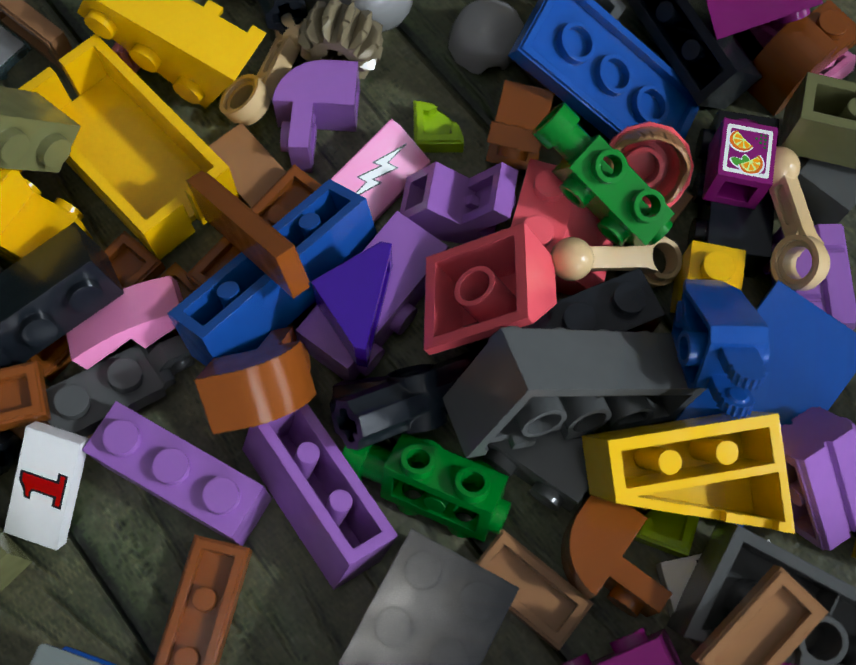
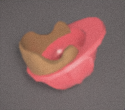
M647 121L625 127L610 141L609 145L624 154L628 165L651 189H655L663 195L669 208L680 199L690 185L694 169L690 147L673 127ZM604 157L605 162L614 170L612 160ZM644 196L642 200L651 207L650 200Z

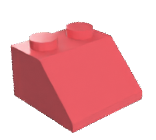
M529 159L511 227L525 222L550 254L556 243L568 237L580 238L587 242L589 246H613L614 243L609 241L599 231L597 224L600 220L587 207L583 209L577 207L561 192L559 186L562 182L552 172L557 165ZM590 271L584 278L576 281H567L555 274L556 292L571 296L605 281L607 271Z
M525 222L426 257L424 351L427 354L433 355L491 337L500 327L518 326L521 328L534 324L557 304L555 266L552 255Z

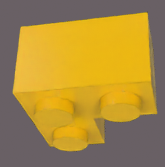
M0 168V257L14 264L74 222L93 239L81 222L84 215L75 206L62 198H56L54 202H51L40 196L41 191L33 183L22 177L20 174L22 170Z

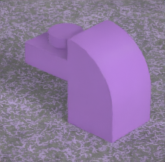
M309 61L290 70L278 83L272 102L278 127H281V151L289 152L291 166L295 164L305 173H313L317 129L356 132L360 97L358 61Z
M435 161L407 177L400 213L437 239L464 244L495 233L496 224L511 218V213L516 203L515 188L518 170L501 162L468 178Z

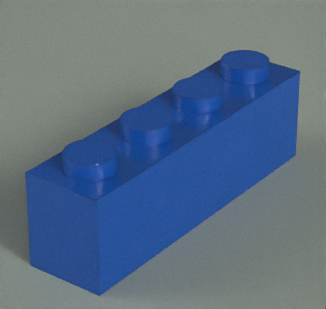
M329 179L272 226L295 246L309 279L308 284L310 287L294 299L241 252L168 312L169 318L191 356L204 366H207L213 358L256 350L272 330L286 328L315 302L311 281L360 254L377 235L365 197Z

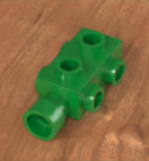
M565 102L557 105L536 126L532 135L547 150L554 148L564 158L552 171L562 182L559 186L561 192L577 207L582 209L587 207L600 220L597 224L599 231L615 245L646 246L647 244L653 245L657 243L671 229L673 222L670 219L675 214L667 206L663 195L659 191L651 189L628 165L627 159L622 152L613 149L600 135L590 137L577 124L580 118ZM604 157L612 160L614 170L605 162ZM644 196L650 200L651 207L642 200Z
M401 434L392 452L378 446V442L360 450L348 449L345 445L342 451L343 456L360 481L363 478H367L381 484L380 497L395 503L402 513L406 515L420 514L447 526L453 535L460 538L473 537L484 542L489 531L497 535L500 534L512 502L503 499L509 476L497 472L489 464L477 460L471 461L443 449L432 440L418 439L409 434ZM408 490H416L421 494V497L410 499L403 493ZM458 513H466L470 515L473 520L464 522L459 520L455 515Z

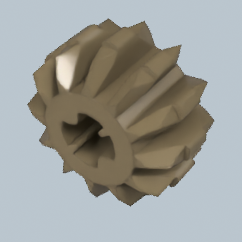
M331 0L329 3L317 1L307 17L303 19L299 30L300 37L298 43L302 46L300 56L308 61H358L359 79H365L369 71L374 70L376 63L380 61L384 40L382 36L383 25L372 20V11H361L355 8L354 1L349 5L342 4L339 0Z

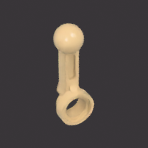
M286 13L281 17L283 25L288 27L283 35L275 30L276 38L257 75L245 74L237 78L223 93L219 109L232 123H242L244 126H248L261 119L269 108L270 100L273 98L278 83L291 70L302 46L298 43L301 24L295 25L290 13Z
M776 146L773 185L769 192L785 238L775 246L770 259L771 274L775 281L779 280L792 290L807 291L818 286L827 276L830 269V256L823 245L824 242L816 232L798 180L800 160L791 149ZM807 249L812 256V266L809 273L801 278L796 270V261L802 252Z
M666 236L653 245L647 244L646 246H589L587 242L580 238L568 237L556 243L551 251L555 274L567 281L580 280L590 271H632L641 268L650 287L656 288L674 281L682 265L680 248L673 240ZM654 247L659 248L665 256L666 267L663 273H660L654 264Z

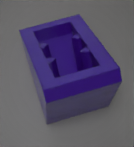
M379 242L311 281L316 304L358 366L368 368L393 267L391 243Z

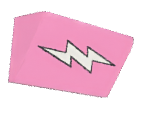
M391 119L331 180L365 197L373 222L375 223L404 193L407 177L430 165L431 161L401 125Z

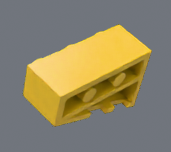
M82 0L77 11L84 18L85 24L91 31L106 40L113 39L129 51L131 59L139 67L148 72H157L173 84L174 91L181 98L192 104H200L205 109L236 80L267 34L254 25L246 32L220 17L223 13V7L211 0H208L204 6L192 0Z
M752 411L746 418L741 417L740 419L737 417L732 418L730 415L722 413L582 436L590 495L623 505L687 516L704 517L795 534L779 413Z

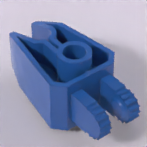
M685 279L682 300L678 301L676 305L671 334L687 387L709 389L713 400L717 402L716 406L720 408L719 411H723L725 415H730L732 418H746L747 415L751 414L756 403L754 400L755 396L752 395V389L758 390L759 387L762 388L768 374L766 372L767 368L764 366H766L770 357L769 326L740 289L720 280Z

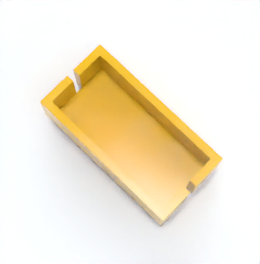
M97 34L92 35L58 60L79 97L71 101L59 77L50 66L18 88L20 90L37 92L81 126L71 146L70 155L65 162L159 260L195 233L192 225L194 220L198 219L203 225L207 223L186 180L202 170L210 174L237 198L239 197L229 166Z

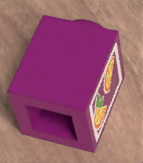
M724 118L709 144L702 200L755 209L773 185L778 128L761 125L750 119L734 120Z

